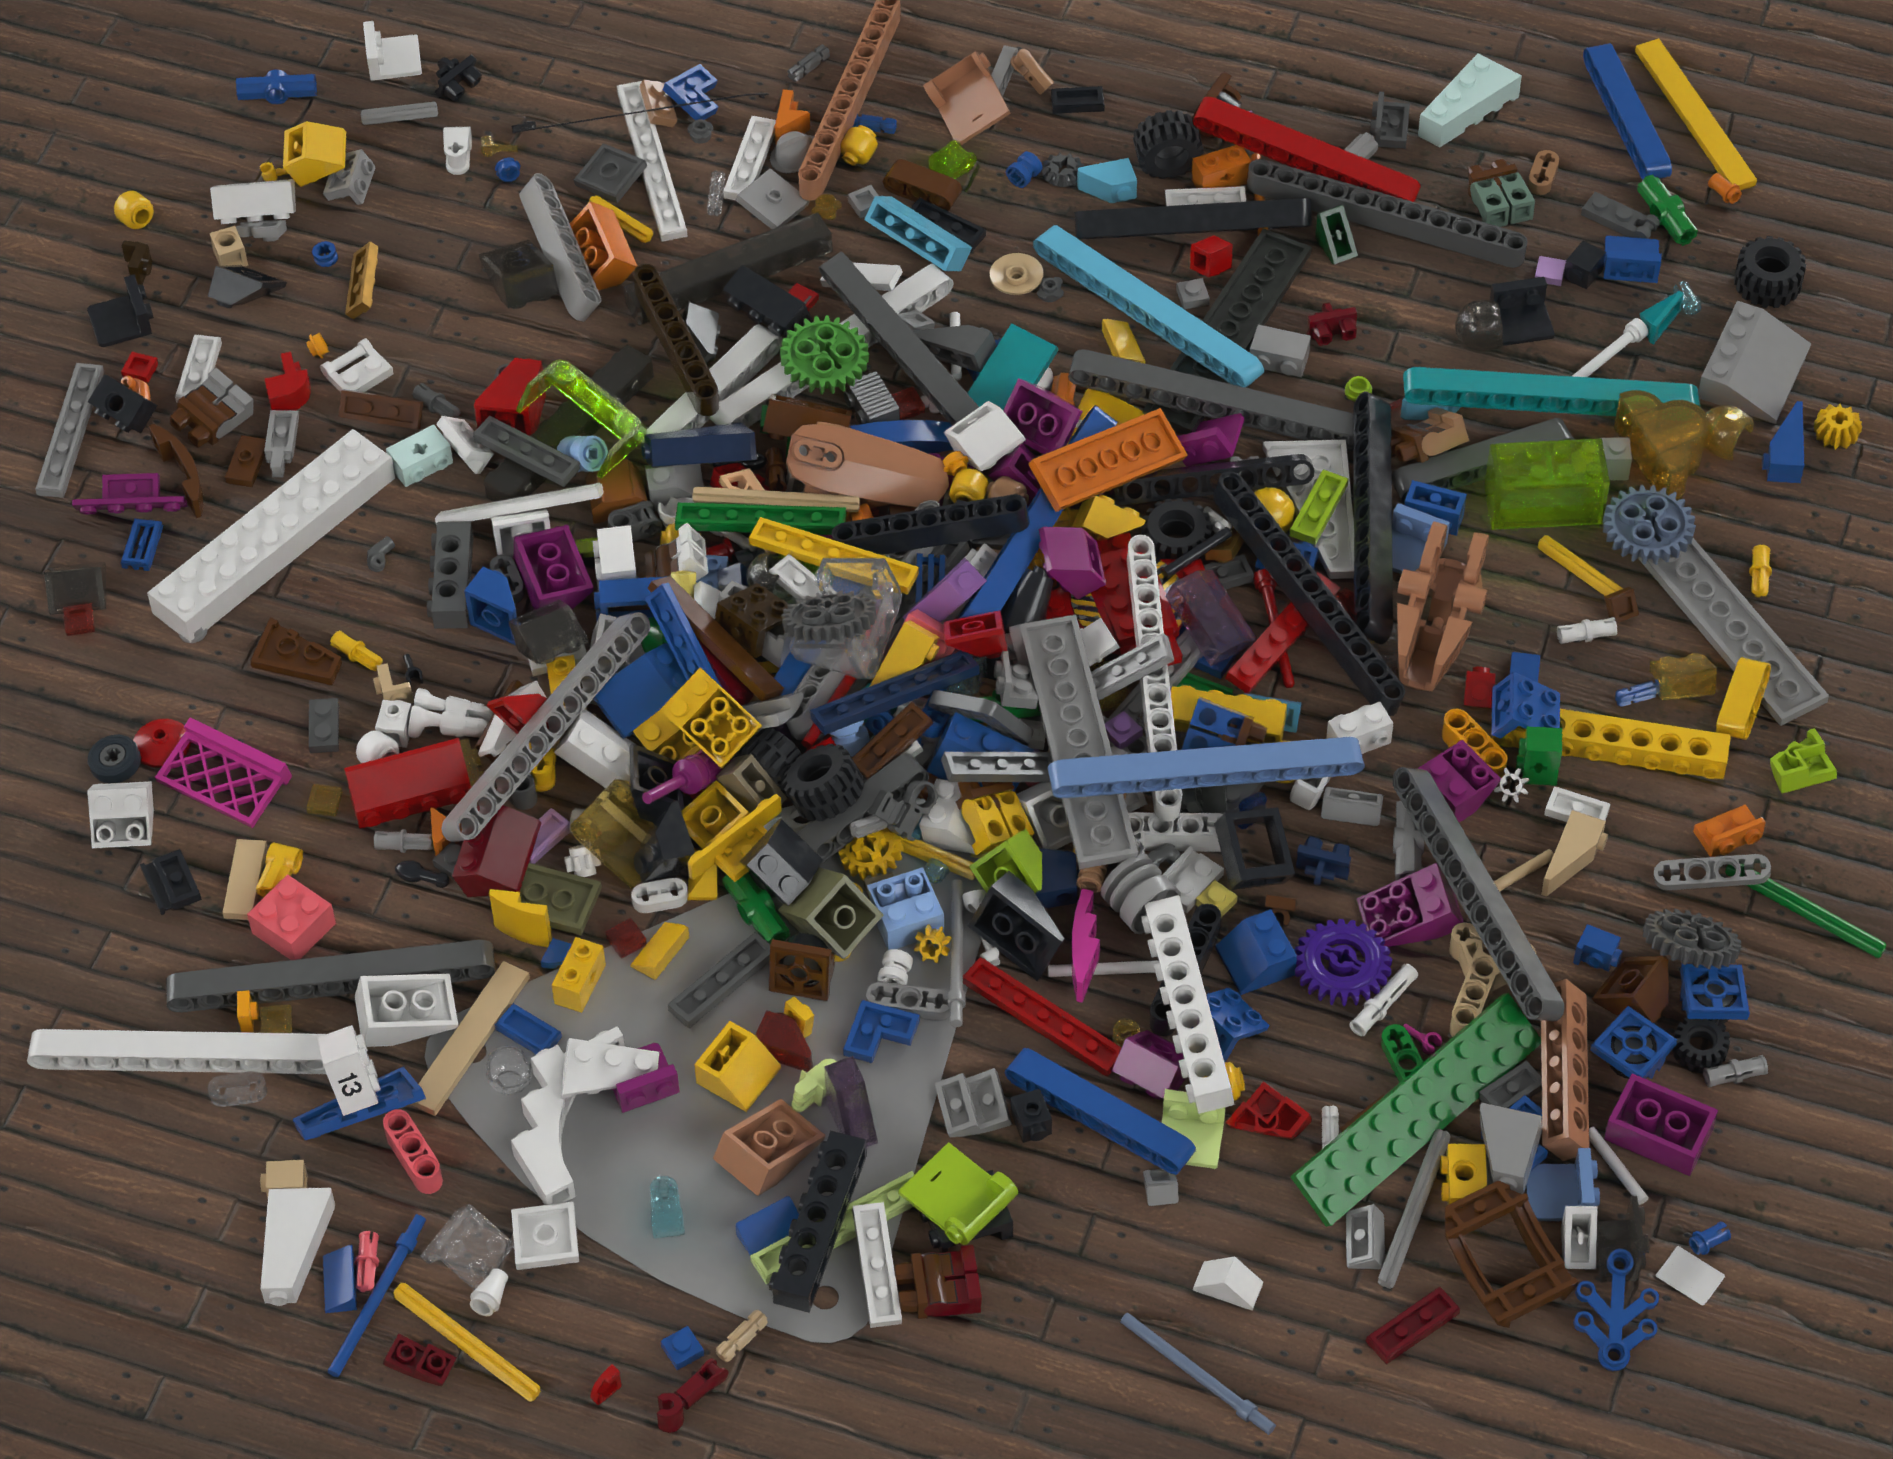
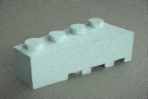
M1477 53L1420 114L1418 137L1439 148L1464 133L1465 128L1469 125L1478 124L1491 111L1495 113L1503 108V104L1507 101H1514L1519 98L1522 75Z

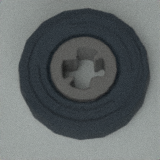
M120 734L109 735L100 739L92 746L88 753V765L93 776L99 781L108 784L121 783L129 779L136 773L141 762V754L136 743L128 736ZM116 756L117 760L113 762L111 758Z

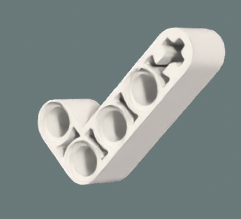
M1128 813L1132 831H1134L1138 854H1145V851H1153L1165 844L1174 845L1178 851H1186L1191 846L1195 852H1221L1214 823L1223 815L1221 813H1180L1178 818L1169 822L1158 819L1155 813Z

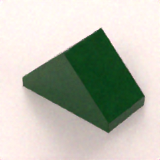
M1339 205L1317 213L1315 239L1331 263L1335 265L1357 257L1358 253L1344 206Z

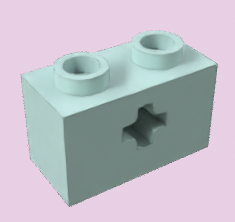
M434 424L386 448L387 454L392 457L394 473L405 487L419 482L423 478L438 470H443L453 463L451 445Z

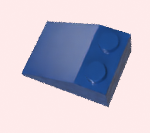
M665 643L643 654L612 676L593 699L624 739L634 734V729L657 713L687 680L669 645Z

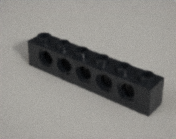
M830 1131L827 1141L821 1142L818 1150V1159H820L818 1166L811 1168L808 1178L809 1190L801 1195L798 1206L800 1211L799 1217L792 1220L789 1228V1237H791L788 1246L783 1245L779 1255V1263L781 1264L779 1271L773 1272L770 1278L769 1290L773 1293L774 1304L810 1313L867 1157L866 1139ZM834 1166L842 1167L837 1170L831 1169ZM824 1192H831V1193H833V1194L828 1195V1196L821 1195V1194L824 1193ZM815 1218H821V1219H823V1220L820 1221V1222H813V1221H811V1220H813V1219H815ZM807 1244L813 1245L811 1248H802V1246ZM795 1271H802V1272H804V1273L801 1274V1275H793V1274H792V1273L795 1272Z

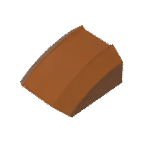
M628 459L606 462L599 471L588 472L585 477L586 485L600 483L604 491L600 498L589 500L594 524L608 521L609 514L614 510L623 509L641 501H647L641 471Z

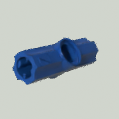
M275 69L269 71L265 77L236 78L238 100L266 99L269 103L278 105L283 104L290 97L317 96L316 75H287L284 71Z

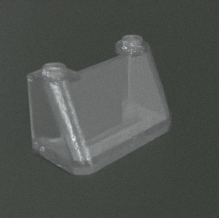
M823 558L814 578L815 584L819 587L822 595H826L828 591L836 594L843 590V594L854 591V595L862 593L863 597L869 596L870 601H874L877 619H875L874 625H870V630H863V634L854 633V638L852 639L842 637V641L832 639L830 643H827L826 640H822L815 644V640L804 643V638L796 641L795 637L790 640V652L798 661L858 679H873L879 668L901 605L902 594L900 586L885 558Z

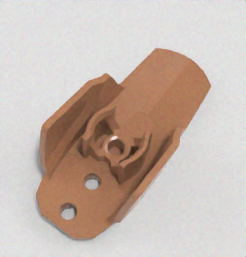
M826 422L802 425L791 435L786 464L792 477L805 484L803 493L858 496L860 498V505L868 503L870 509L885 505L917 508L921 503L928 500L939 502L949 487L947 472H944L945 466L941 458L884 438ZM800 446H804L807 449L806 456L800 454ZM832 453L834 461L829 462L826 457H823L824 454Z

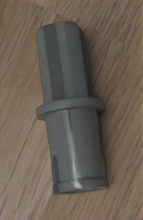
M420 383V386L417 385L414 388L413 398L423 401V404L428 407L431 413H439L442 416L458 418L461 414L460 409L448 402L444 394L434 392L424 383Z

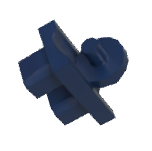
M1311 836L1307 838L1304 845L1299 844L1296 868L1305 870V874L1315 876L1314 885L1321 886L1323 878L1334 881V878L1348 880L1351 857L1349 856L1350 847L1348 845L1334 844L1333 851L1329 852L1322 850L1323 841Z

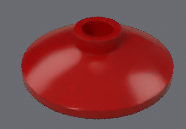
M157 719L142 726L133 739L141 754V762L150 767L161 768L185 734L184 725L172 719ZM189 742V744L183 751L184 757L189 752L191 742Z

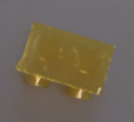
M1692 653L1682 658L1666 656L1657 661H1650L1649 672L1660 682L1659 697L1662 700L1713 695L1716 693L1717 667L1705 655Z

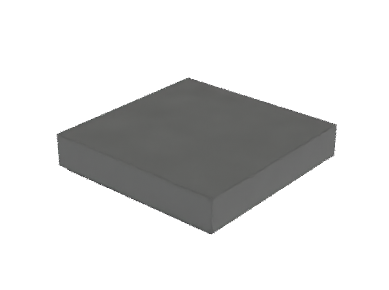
M603 143L575 177L574 183L577 187L618 203L645 170L647 164L644 159Z

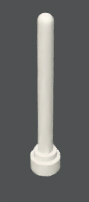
M1634 318L1625 326L1622 336L1572 376H1590L1630 342L1635 343L1643 340L1649 334L1646 324L1642 320Z

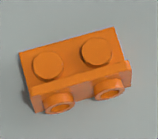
M1745 804L1694 825L1693 832L1709 856L1715 857L1720 854H1729L1735 848L1742 845L1756 843L1763 836L1766 822L1763 817L1755 819Z

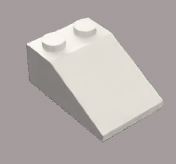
M450 974L360 976L355 992V1002L360 1034L363 1035L367 1047L394 1046L458 1027Z

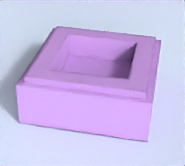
M1539 256L1535 278L1545 277L1547 284L1561 286L1566 260Z

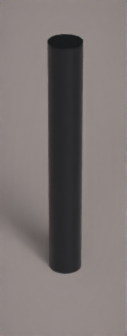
M1228 527L1223 528L1162 568L1161 574L1166 579L1176 574L1232 537L1231 530Z

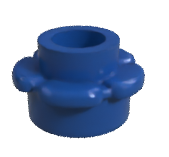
M503 158L495 165L496 175L504 182H512L520 174V163L515 161L514 158Z

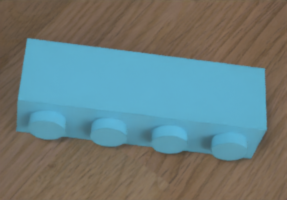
M875 196L864 219L944 271H962L972 249L965 242L892 196Z

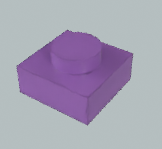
M1125 711L1105 723L1108 739L1119 749H1124L1143 734V729Z

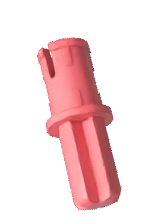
M363 1231L359 1234L358 1255L354 1260V1264L357 1266L355 1287L362 1293L374 1289L375 1269L379 1266V1259L377 1257L379 1235L376 1232L372 1233V1239H369L370 1231Z

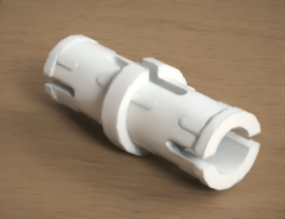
M1614 617L1594 621L1585 619L1581 621L1582 623L1557 626V637L1560 644L1582 640L1591 642L1594 638L1617 635V624Z

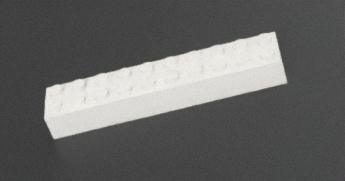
M352 429L148 591L147 594L152 613L191 643V640L195 638L194 633L202 627L203 630L206 628L208 630L394 480L395 474L392 457Z

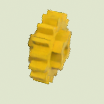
M885 828L861 838L856 837L844 846L842 850H839L838 853L844 870H849L852 877L859 873L860 879L864 880L867 875H871V877L877 876L878 873L885 875L887 874L886 869H896L895 861L902 860L901 851L904 850L900 836Z

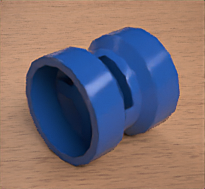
M1025 151L1018 157L1017 162H1013L1007 167L1006 175L1013 185L1024 188L1031 182V177H1036L1042 171V163L1036 155Z

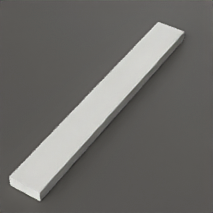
M642 81L617 86V93L623 113L646 110L639 88ZM647 112L624 115L636 157L644 159L647 167L641 174L661 241L688 237L655 124L650 123Z

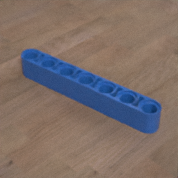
M1608 43L1585 48L1583 58L1586 69L1641 179L1643 180L1646 176L1652 174L1659 179L1670 177L1672 174L1670 158L1613 45Z
M1023 1048L1004 1072L1007 1079L1025 1092L1040 1089L1048 1105L1170 1174H1179L1196 1152L1195 1145L1186 1136L1029 1048Z

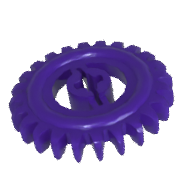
M1339 919L1337 924H1334L1332 920H1327L1326 926L1318 923L1315 925V931L1312 929L1306 930V937L1299 938V946L1294 949L1297 955L1295 976H1302L1300 979L1302 987L1309 984V995L1317 989L1319 990V1001H1322L1324 996L1328 994L1330 995L1331 1006L1336 998L1340 997L1342 1005L1345 1007L1348 997H1351L1357 1006L1360 994L1367 1001L1370 999V990L1375 995L1378 994L1380 986L1384 987L1387 984L1386 977L1391 975L1390 966L1392 965V958L1389 956L1390 948L1384 946L1385 939L1382 937L1376 938L1377 931L1374 929L1366 931L1367 925L1364 923L1359 927L1356 926L1355 920H1350L1348 924H1345L1344 919ZM1335 944H1347V945H1338V946H1336V947H1334V948L1330 947V946H1333V945H1335ZM1350 946L1355 947L1361 952L1365 963L1357 960L1356 952ZM1321 958L1329 961L1328 971L1321 963Z

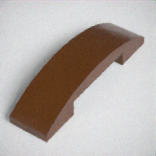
M155 424L149 425L154 447L163 462L172 458L175 459L186 478L185 481L181 482L185 499L195 517H201L203 512V493L192 456L186 447L170 432Z

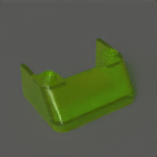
M562 359L553 361L527 384L516 408V411L521 413L553 385L619 438L620 441L609 450L597 474L600 479L642 442L647 432L645 424L635 414L573 364Z

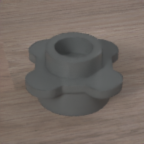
M1060 277L1043 278L1038 286V298L1045 302H1055L1063 297L1064 291L1061 289L1063 280Z

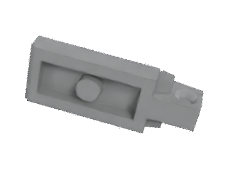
M270 410L264 452L266 463H271L272 477H284L285 463L292 462L299 422L298 411Z

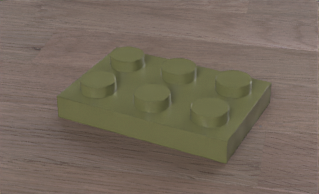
M529 863L520 889L521 903L547 905L551 928L582 936L602 885L601 881Z

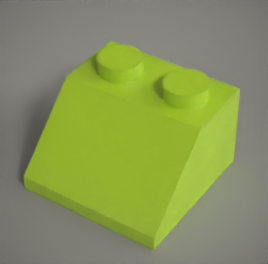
M1026 829L1004 841L969 866L986 893L991 885L1008 871L1028 885L1034 893L1042 889V852Z

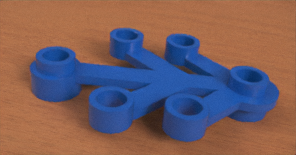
M1624 1249L1612 1251L1607 1260V1269L1612 1274L1610 1307L1598 1295L1594 1284L1590 1281L1580 1282L1575 1291L1577 1299L1582 1302H1588L1609 1326L1607 1338L1594 1324V1318L1591 1313L1581 1311L1577 1313L1573 1321L1575 1329L1586 1333L1599 1348L1598 1360L1605 1369L1610 1371L1624 1369L1630 1360V1351L1643 1340L1654 1338L1658 1329L1655 1321L1643 1319L1639 1323L1637 1330L1622 1340V1328L1644 1310L1654 1309L1659 1302L1658 1292L1652 1288H1647L1641 1292L1636 1301L1624 1309L1625 1276L1630 1273L1634 1264L1631 1253ZM1621 1261L1625 1268L1617 1269L1614 1266V1262ZM1582 1287L1589 1288L1591 1295H1583L1580 1289ZM1651 1295L1654 1298V1302H1645L1643 1296ZM1581 1317L1586 1318L1589 1321V1325H1580L1578 1319ZM1649 1325L1653 1332L1650 1334L1644 1333L1642 1326ZM1616 1352L1619 1355V1359L1616 1361L1611 1360L1608 1357V1353Z

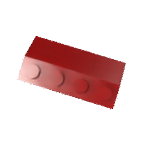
M459 738L344 768L359 829L374 827L380 823L395 819H404L409 815L424 811L429 812L431 807L437 809L451 804H458L471 789Z

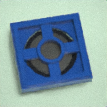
M1693 964L1681 965L1682 985L1680 1001H1683L1681 1010L1686 1011L1687 1019H1708L1709 1021L1719 1019L1718 1026L1728 1022L1729 1019L1748 1020L1750 1012L1742 965L1730 964L1729 967L1721 965V969L1711 965L1710 969L1700 964L1698 968Z
M1627 1006L1593 1042L1590 1051L1609 1063L1611 1069L1623 1078L1629 1079L1633 1073L1644 1079L1647 1077L1652 1079L1655 1071H1660L1666 1056L1676 1046L1677 1039Z

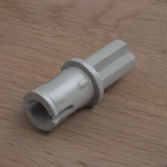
M402 829L401 832L376 831L374 835L375 850H400L401 853H405L407 849L431 850L434 846L432 834L407 833L405 829Z

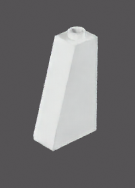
M331 1188L269 1189L261 1276V1292L265 1304L270 1303L275 1306H282L287 1303L297 1302L335 1209Z

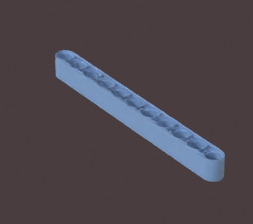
M1355 737L1062 759L1049 764L1048 773L1054 797L1075 798L1348 776L1361 772L1365 765L1359 740Z

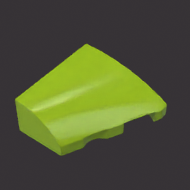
M1815 728L1807 731V738L1800 743L1793 741L1785 751L1778 752L1770 758L1771 769L1782 794L1837 779V770L1825 753V743Z

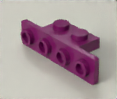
M158 473L102 475V499L72 500V506L80 511V514L87 515L96 514L97 510H108V513L119 514L124 513V509H135L136 512L148 513L152 512V508H163L167 512L180 511V507H188L184 496L160 497V475Z

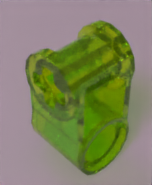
M953 140L929 157L928 169L957 179L974 167L977 157L973 152L964 150L960 142Z

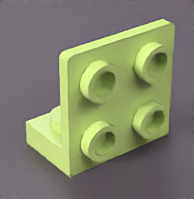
M1165 1089L1162 1123L1186 1136L1196 1147V1152L1186 1165L1216 1169L1218 1167L1226 1107L1198 1114L1196 1103H1189L1187 1092Z

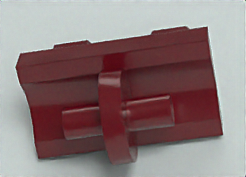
M1329 302L1323 303L1322 312L1308 316L1307 335L1311 336V339H1315L1319 346L1328 345L1332 342V336L1340 334L1345 341L1355 339L1357 332L1356 308L1332 309Z

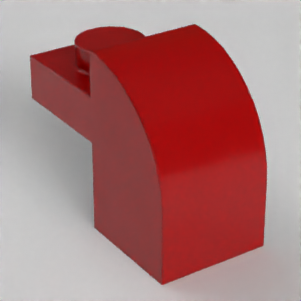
M290 351L280 354L284 374L264 379L271 410L296 411L307 403L311 395L307 369L301 370L299 361H293Z

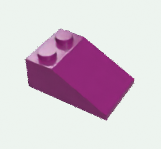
M1018 378L1003 410L1024 435L1026 441L1023 443L1043 454L1067 446L1083 412L1050 391Z

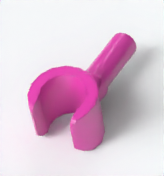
M1408 1024L1403 1026L1409 1035L1422 1043V1051L1427 1055L1433 1054L1435 1051V1047L1428 1042H1432L1436 1046H1440L1442 1043V1037L1436 1032H1430L1425 1035Z

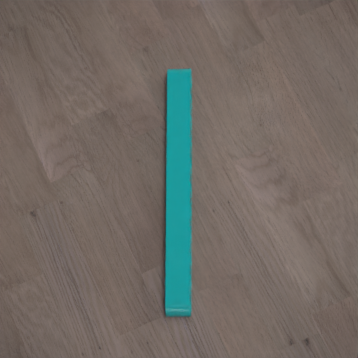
M1412 367L1403 373L1405 399L1411 404L1684 421L1696 419L1701 414L1698 388L1693 384L1426 367Z

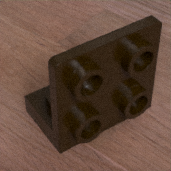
M756 583L717 602L715 620L755 659L762 655L766 632L782 624L781 615L784 614V609H788L789 604L759 583Z

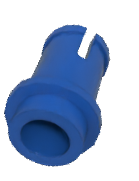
M1720 1221L1702 1232H1693L1692 1237L1689 1238V1245L1692 1251L1697 1255H1705L1709 1253L1710 1248L1730 1240L1731 1233L1729 1228L1723 1232L1721 1231L1727 1225Z

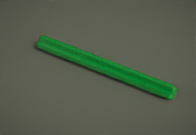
M1728 864L1725 873L1732 877L1735 875L1736 869ZM1740 864L1741 877L1745 876L1744 864ZM1754 870L1755 875H1760V874H1761V873H1759V872H1757V871ZM1770 878L1761 884L1746 885L1876 958H1880L1886 950L1887 944L1884 941Z

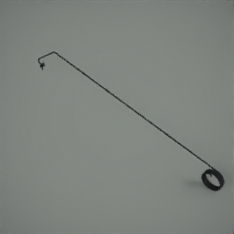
M760 92L754 94L737 95L631 113L611 115L600 118L580 120L569 123L555 124L536 128L535 121H525L524 124H517L511 127L512 133L515 134L518 132H524L529 130L549 128L617 116H624L629 114L655 111L666 108L680 107L697 103L723 100L728 98L749 95H759V98H765V96L769 94Z

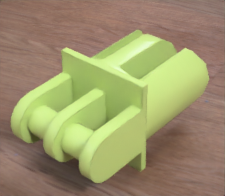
M831 1058L824 1059L807 1073L804 1070L801 1071L799 1082L795 1085L791 1104L794 1111L803 1112L813 1103L820 1107L823 1098L837 1087L840 1066L836 1060Z

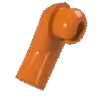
M125 376L121 380L122 384L151 401L150 389L147 383L131 376Z

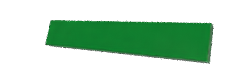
M678 502L675 530L688 523L696 531L752 532L759 518L762 517L813 534L832 535V530L835 526L846 522V507Z

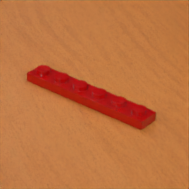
M1317 572L1320 579L1336 597L1341 587ZM1292 602L1288 604L1228 671L1225 679L1245 693L1249 694L1310 626Z
M982 957L963 975L964 985L1104 1076L1108 1077L1111 1074L1121 1050L1120 1046Z

